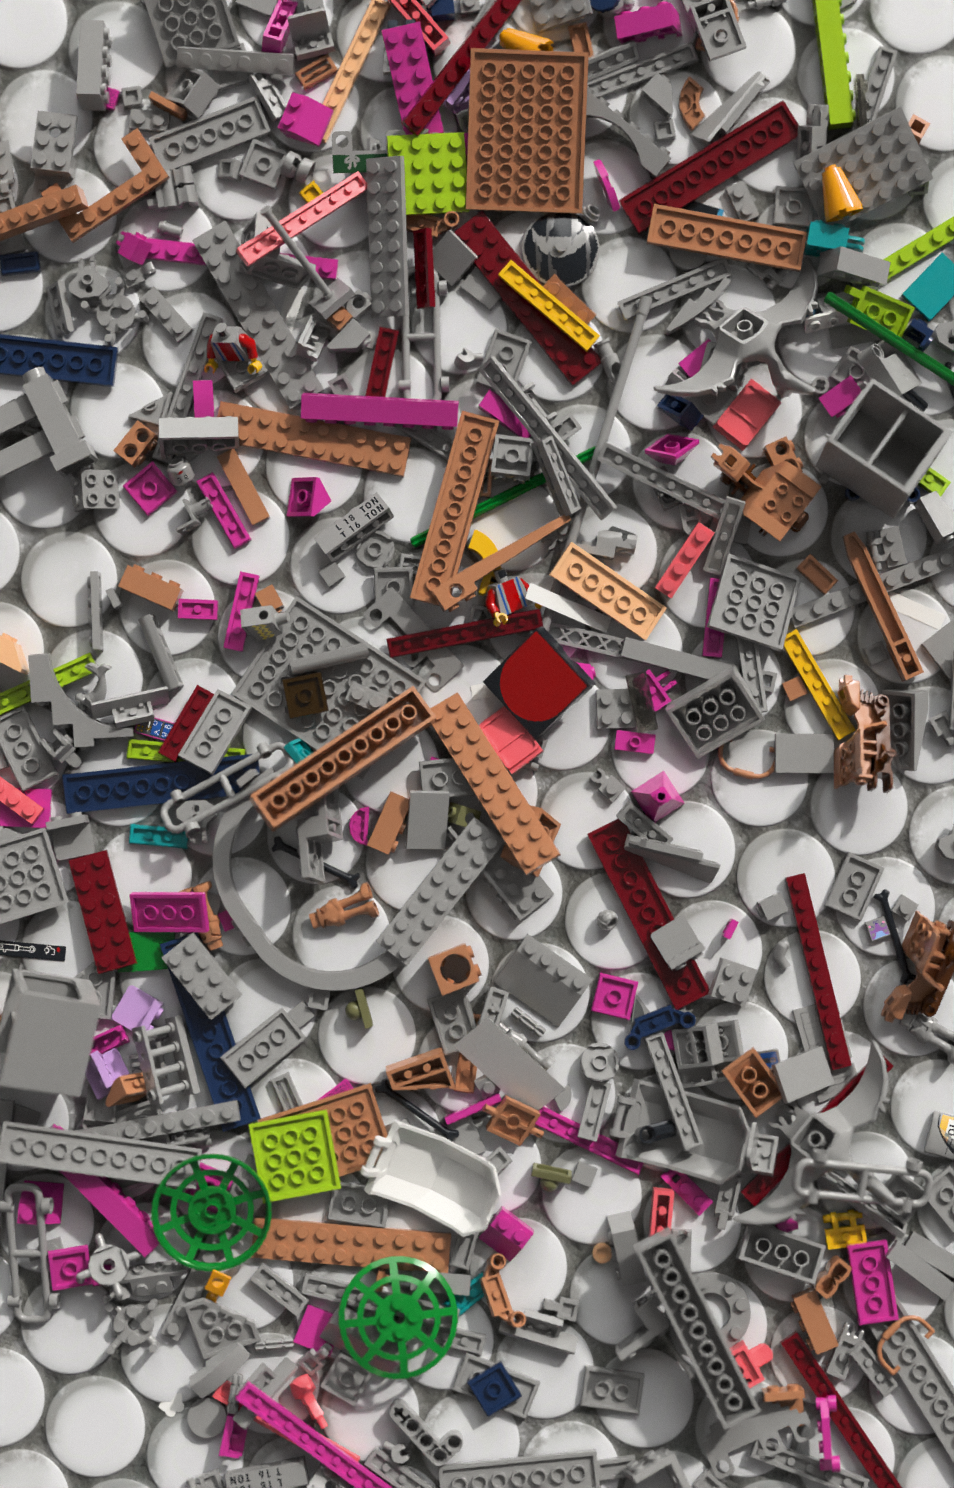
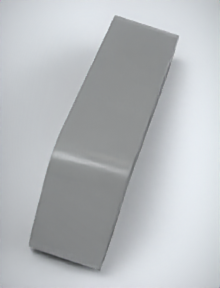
M396 1399L392 1402L390 1407L391 1418L434 1465L443 1466L460 1451L463 1445L461 1432L455 1429L450 1430L439 1439L406 1401ZM396 1407H397L398 1409H400V1408L402 1407V1408H403L402 1413H401V1412H397V1413H396V1412H395ZM415 1421L418 1426L415 1429H410L407 1423ZM423 1436H429L431 1442L425 1444L420 1439ZM451 1437H456L459 1439V1443L452 1445L448 1440ZM442 1451L445 1456L439 1459L434 1456V1453Z

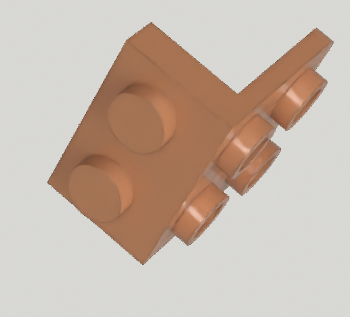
M793 1383L787 1384L784 1387L770 1385L767 1388H762L763 1402L771 1401L772 1404L779 1403L781 1407L788 1406L790 1410L797 1409L798 1413L804 1412L803 1398H805V1393L801 1385Z

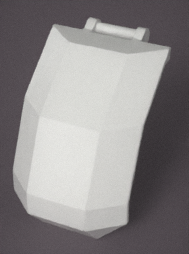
M396 1120L393 1121L387 1138L375 1136L372 1151L366 1165L360 1171L361 1174L369 1177L364 1189L366 1193L412 1207L448 1226L462 1237L486 1230L501 1196L494 1165L442 1136ZM381 1147H383V1149H382V1151H381V1153H380V1156H379V1158H378V1160H377V1163H376L375 1167L373 1168V1166H374V1164H375V1161H376V1159H377V1157H378V1154H379V1152H380V1150H381Z

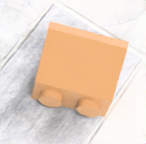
M3 633L2 636L0 635V662L28 675L29 668L22 646L16 643L17 639Z

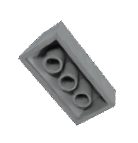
M747 1225L740 1240L735 1259L810 1285H815L826 1246L766 1225Z
M339 1303L319 1337L350 1355L340 1335L338 1325ZM346 1306L345 1320L357 1319V1312ZM376 1325L364 1326L368 1338L374 1344L381 1334L377 1330ZM358 1327L346 1328L352 1347L362 1358L369 1348L362 1340ZM387 1340L380 1348V1350L386 1353L399 1355L398 1343ZM375 1354L368 1364L381 1371L391 1373L399 1361L387 1360Z

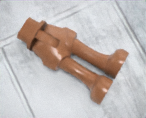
M206 881L179 892H205L210 930L208 932H198V935L204 940L203 944L206 943L208 950L211 951L223 946L221 941L223 936L220 930L219 916L217 914L214 915L207 898V892L212 888L211 881Z
M367 882L363 883L356 894L341 900L337 898L331 899L321 908H317L316 912L309 914L313 928L316 929L321 926L322 928L328 926L339 927L346 924V920L359 915H369L372 918L379 917L377 905L373 900L359 907L344 911V908L373 898L369 884Z

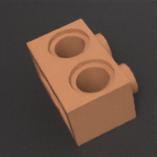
M137 420L113 451L135 468L144 462L145 454L156 447L158 436ZM141 434H148L147 441H139ZM136 449L135 456L127 457L128 450Z
M787 436L765 445L763 448L770 466L787 461L803 472V463L799 457L796 458L794 453L795 446L792 440H788ZM777 446L785 449L784 455L777 454Z

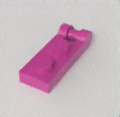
M669 1170L660 1176L699 1216L713 1203L687 1174ZM678 1174L680 1178L674 1182L672 1178Z

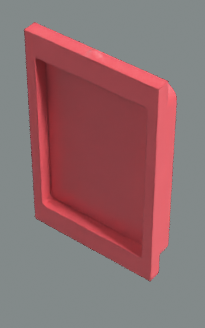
M751 379L714 424L713 428L743 451L782 402Z
M505 706L479 724L491 746L511 774H514L544 752L534 737Z

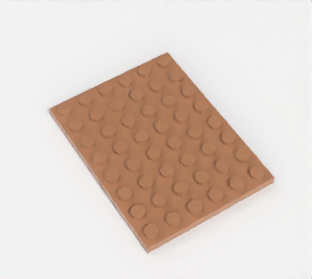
M471 48L466 209L582 214L589 53Z

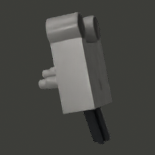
M883 340L878 344H872L858 354L859 363L865 368L871 379L873 378L898 396H903L922 412L926 410L928 403L913 390L922 382L905 354Z

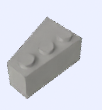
M840 246L820 253L816 276L864 285L876 290L878 287L887 285L890 262Z
M630 1211L607 1216L611 1232L607 1233L610 1245H614V1250L611 1251L614 1263H618V1268H615L617 1280H622L623 1287L646 1282L643 1264L633 1246L638 1240Z

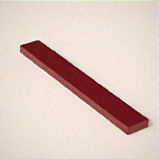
M540 609L509 614L507 615L508 621L505 625L500 620L501 624L495 626L493 623L495 618H489L388 638L386 640L390 658L535 630L543 626Z

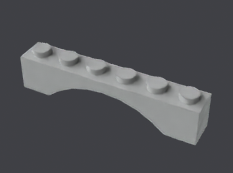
M587 86L586 118L602 119L620 128L635 145L640 157L641 166L655 178L658 177L671 160L670 152L663 146L658 148L651 136L647 133L645 136L639 132L640 128L632 121L627 123L623 119L625 116L617 109L615 111L611 110L608 107L610 104L602 97L600 99L596 98L593 95L594 91Z

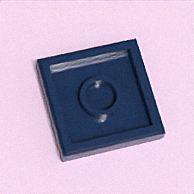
M502 1361L467 1381L487 1417L522 1396Z

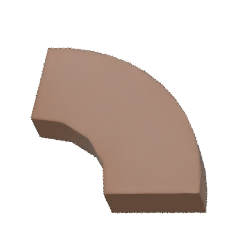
M689 76L681 90L679 108L684 123L693 131L706 115L702 112L699 104L704 88Z

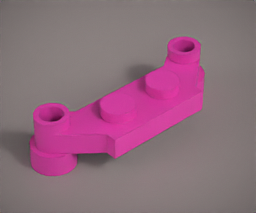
M827 1395L825 1398H816V1410H820L821 1420H817L818 1433H822V1441H818L819 1453H823V1458H819L820 1471L832 1470V1473L840 1472V1457L832 1456L829 1412H837L836 1395Z

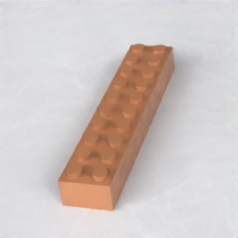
M412 686L251 794L250 802L270 830L274 832L434 724L436 716L416 688Z

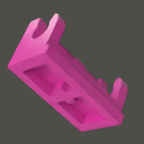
M118 1025L94 1036L90 1054L97 1050L104 1054L113 1048L129 1043L130 1040L124 1026Z
M228 1413L219 1456L239 1458L243 1454L248 1427L243 1429L233 1420L236 1414Z

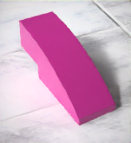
M213 380L193 381L195 418L214 417Z
M489 389L480 402L479 409L492 418L500 420L499 424L516 436L530 438L531 434L502 398Z

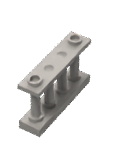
M181 1015L166 1018L165 1026L146 1031L145 1025L131 1028L133 1033L132 1039L136 1045L147 1090L146 1096L150 1106L163 1104V1096L183 1091V1096L200 1092ZM166 1033L169 1034L170 1045L153 1050L150 1049L148 1038ZM173 1052L175 1064L155 1069L154 1057ZM178 1072L180 1083L160 1089L157 1077Z

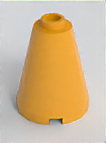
M507 28L499 36L500 46L504 49L554 51V47L551 46L554 43L550 39L516 29Z
M835 164L825 167V171L822 173V187L826 222L839 221L843 217L848 215L850 217L863 211V205L841 167H836Z

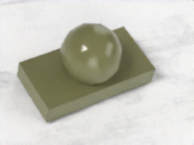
M356 989L357 1001L347 1004L345 1014L353 1021L362 1018L365 1029L371 1028L374 1024L364 989Z
M534 1162L531 1176L541 1178L540 1185L544 1191L553 1192L558 1188L559 1182L571 1183L572 1171Z

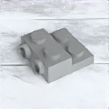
M496 434L491 476H494V479L497 481H505L506 478L514 479L516 483H525V480L529 481L533 456L531 443L534 442V439Z

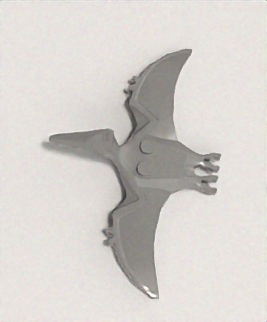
M805 257L799 277L788 295L781 302L765 311L754 312L746 307L731 310L726 308L724 303L717 299V308L709 306V313L706 311L702 312L703 319L695 318V324L698 327L707 328L712 331L717 341L711 358L691 378L672 385L654 386V390L658 393L673 396H702L711 393L717 396L718 391H726V386L734 383L737 365L742 362L762 361L768 365L772 384L781 399L789 397L792 393L813 395L815 389L790 374L775 352V340L780 329L786 325L802 324L806 316H813V310L818 308V302L815 301L818 293L817 272L811 258ZM710 314L721 317V319L715 321L711 318Z
M872 1040L868 1062L860 1082L854 1091L838 1106L823 1113H810L801 1110L795 1100L791 1102V1106L795 1110H792L790 1107L786 1108L783 1105L780 1106L786 1113L794 1115L796 1117L795 1121L789 1125L783 1116L776 1112L775 1116L779 1118V1122L783 1125L780 1126L772 1121H769L768 1124L774 1129L783 1131L791 1146L789 1168L778 1188L771 1196L753 1209L733 1217L734 1221L752 1226L778 1224L790 1218L797 1221V1214L805 1215L804 1208L811 1203L805 1201L806 1197L798 1196L793 1191L792 1178L796 1164L802 1159L811 1158L813 1149H822L829 1152L828 1160L853 1162L850 1146L855 1129L869 1123H874L879 1112H886L884 1104L890 1102V1099L886 1098L888 1087L886 1061L876 1041ZM807 1166L802 1170L800 1187L802 1189L813 1188L814 1181L822 1175L842 1169ZM844 1170L859 1184L861 1171ZM869 1172L866 1190L887 1203L896 1204L897 1200L894 1195L874 1176L873 1172Z

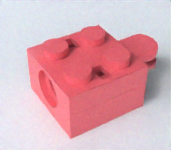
M741 1340L730 1347L749 1388L765 1380L759 1368L773 1359L772 1350L767 1344L761 1343L748 1350L744 1341Z

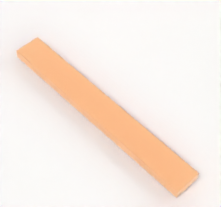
M371 0L324 99L323 105L334 111L321 141L325 144L391 8V4L384 0Z

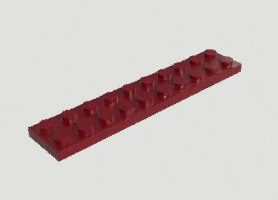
M784 100L621 198L618 202L639 235L650 227L654 204L682 209L797 139L799 124Z
M480 211L454 232L478 256L473 264L500 295L501 299L572 387L601 364V358L592 347L586 352L498 277L502 269L512 260L541 285L483 211Z
M616 819L587 835L674 1008L678 1010L707 995L709 987L695 960L690 958L685 961L686 965L676 971L674 968L671 970L653 942L651 934L673 921L674 918L644 858L624 849L627 834L631 835L627 825L621 820Z

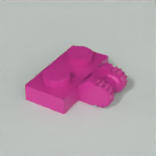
M648 669L633 680L654 712L671 702L666 691L677 684L676 680L670 681L663 688L659 683L660 680L669 676V670L655 678L651 670Z

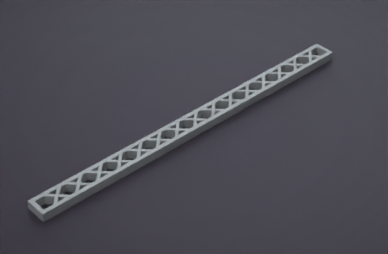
M472 604L469 622H474L475 610L483 611L487 617L486 619L493 618L489 616V611L486 607ZM553 622L550 624L549 631L559 628L563 636L555 639L560 645L643 663L621 657L619 652L623 649L621 643H624V638ZM532 630L528 631L529 633L521 632L516 633L515 635L528 637L532 633ZM573 632L578 633L582 639L576 644L572 643L568 637ZM593 636L597 637L601 643L595 648L591 647L587 642ZM616 641L620 649L611 652L606 644ZM703 657V658H707V659H710V660H714V661L722 662V663H725V664L735 665V666H737V667H740V665H738V664H734V663H730V662H725V661H721V660H716V659H712V658H708V657ZM762 670L763 676L772 677L770 688L764 686L765 691L773 693L777 673Z

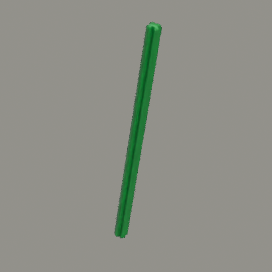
M832 292L826 294L824 298L825 303L954 386L953 371Z
M596 446L576 455V457L582 464L592 460ZM543 472L530 478L529 481L526 480L525 483H520L478 504L473 519L546 483ZM429 529L410 538L414 548L426 542Z

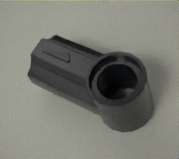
M672 1119L637 1128L634 1138L639 1144H650L676 1136V1129ZM643 1130H646L649 1133V1138L647 1140H644L642 1138Z

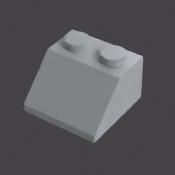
M184 68L164 98L186 109L188 115L199 118L205 113L206 107L216 97L217 91L221 86L203 71Z

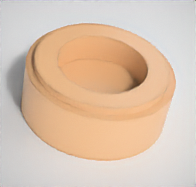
M601 1242L593 1247L592 1255L596 1262L603 1264L610 1261L612 1250L608 1244Z

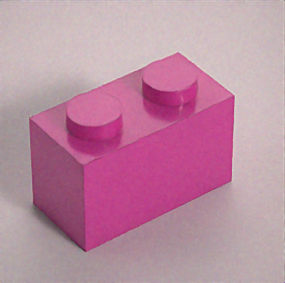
M850 375L818 399L831 417L836 416L838 418L847 412L845 408L853 404L862 390Z

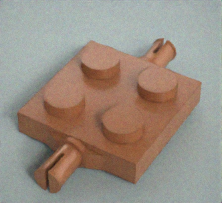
M505 1095L500 1105L496 1108L484 1104L482 1108L483 1112L492 1115L486 1125V1130L516 1145L521 1146L530 1134L539 1139L544 1135V1131L535 1127L540 1111Z

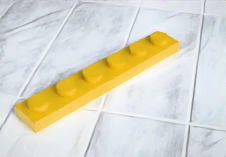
M512 260L498 274V277L586 352L600 337L599 334Z
M795 629L788 633L783 647L837 741L856 731L798 630Z

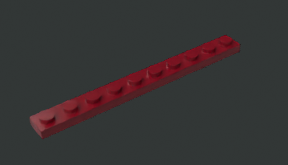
M521 0L494 1L401 122L415 136L420 134L470 68L471 48L485 49Z
M802 873L785 877L831 1070L852 1066L806 875Z
M884 1057L888 1073L894 1066ZM866 1065L818 1113L826 1112L838 1106L849 1096L860 1082ZM789 1142L777 1154L773 1176L757 1174L740 1191L754 1207L786 1174L791 1158Z
M797 1331L780 1341L817 1398L836 1395L837 1412H829V1416L877 1487L902 1488Z

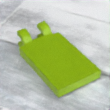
M846 285L844 293L854 296L851 304L853 307L902 338L915 307L864 285L861 290ZM848 318L847 322L856 325L860 328H863L862 326Z

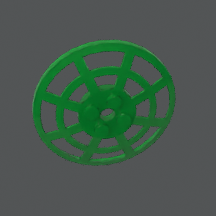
M202 1154L180 1162L164 1176L154 1195L151 1215L155 1235L160 1245L173 1259L186 1267L210 1272L233 1268L255 1254L268 1234L272 1208L269 1192L263 1180L251 1167L227 1155ZM203 1159H219L231 1163L227 1171L216 1169L202 1171L198 1161ZM190 1164L194 1174L183 1180L177 1189L165 1186L178 1170ZM238 1166L244 1168L253 1176L261 1190L250 1192L246 1185L238 1177L234 1176ZM216 1175L222 1176L223 1179L219 1186H208L204 1176ZM195 1179L197 1180L200 1189L193 1196L182 1192L189 1183ZM230 1181L237 1184L244 1194L233 1197L226 1190ZM161 1194L172 1197L170 1206L171 1221L160 1225L158 1205ZM264 1197L266 1215L263 1228L261 1229L252 1224L254 1215L253 1200ZM178 1199L189 1203L188 1214L177 1218L176 1207ZM247 1202L248 1215L246 1220L236 1215L237 1204ZM211 1205L216 1206L218 1212L216 1214H209L206 1210L207 1207ZM191 1222L198 1230L194 1239L182 1229V1224ZM232 1223L242 1227L237 1235L228 1240L225 1230ZM175 1228L178 1235L191 1245L187 1255L184 1256L173 1248L163 1233ZM247 1231L258 1236L257 1240L248 1250L234 1258L230 1246L240 1241ZM205 1233L217 1234L220 1243L208 1244L201 1241ZM198 1248L208 1251L223 1249L226 1261L206 1263L193 1259Z
M406 1256L382 1258L361 1269L347 1285L341 1298L338 1312L340 1335L351 1357L370 1373L389 1379L415 1377L437 1365L451 1347L458 1324L456 1299L445 1278L429 1264ZM397 1262L417 1265L427 1270L428 1274L422 1281L411 1276L398 1275ZM389 1264L390 1276L378 1280L370 1287H367L360 1281L372 1269ZM435 1277L446 1290L451 1307L440 1308L436 1296L428 1287ZM399 1281L410 1282L418 1287L410 1296L400 1292ZM391 1282L392 1294L384 1299L374 1292L380 1286ZM356 1287L364 1294L358 1306L357 1319L345 1320L346 1304L351 1291ZM424 1292L430 1298L434 1309L422 1311L417 1301ZM370 1299L378 1305L375 1317L363 1318L366 1302ZM396 1312L404 1314V1321L400 1324L395 1323L393 1320ZM452 1315L450 1335L445 1346L442 1348L434 1340L440 1328L441 1317ZM435 1318L432 1333L428 1337L420 1330L423 1319ZM376 1325L381 1335L374 1344L368 1338L364 1326ZM358 1327L362 1340L369 1348L362 1358L352 1347L346 1328ZM417 1337L424 1343L417 1350L407 1354L406 1341ZM387 1340L398 1343L399 1355L386 1353L380 1350V1348ZM428 1348L437 1354L434 1360L424 1367L408 1372L407 1360L421 1355ZM375 1354L387 1360L399 1361L400 1373L381 1371L368 1363Z

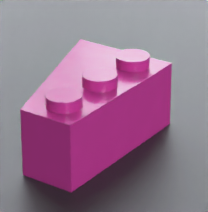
M660 2L657 6L640 7L638 11H624L620 15L614 16L617 39L621 44L630 40H634L635 43L647 41L646 38L658 36L659 40L665 39L664 35L676 34V37H682L680 15L670 2Z

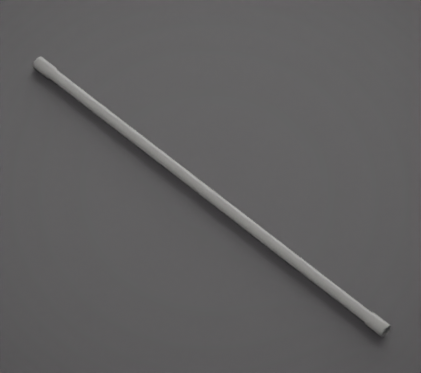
M641 296L636 319L588 472L595 480L601 464L597 457L605 441H608L644 322L653 300L647 296ZM581 495L579 498L581 509L574 514L563 552L570 542L576 544L588 506ZM554 579L551 592L560 595L563 584ZM545 607L542 621L544 628L549 631L554 610Z

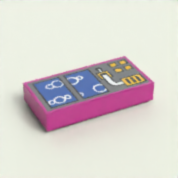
M155 718L153 721L136 724L134 732L165 741L175 723Z

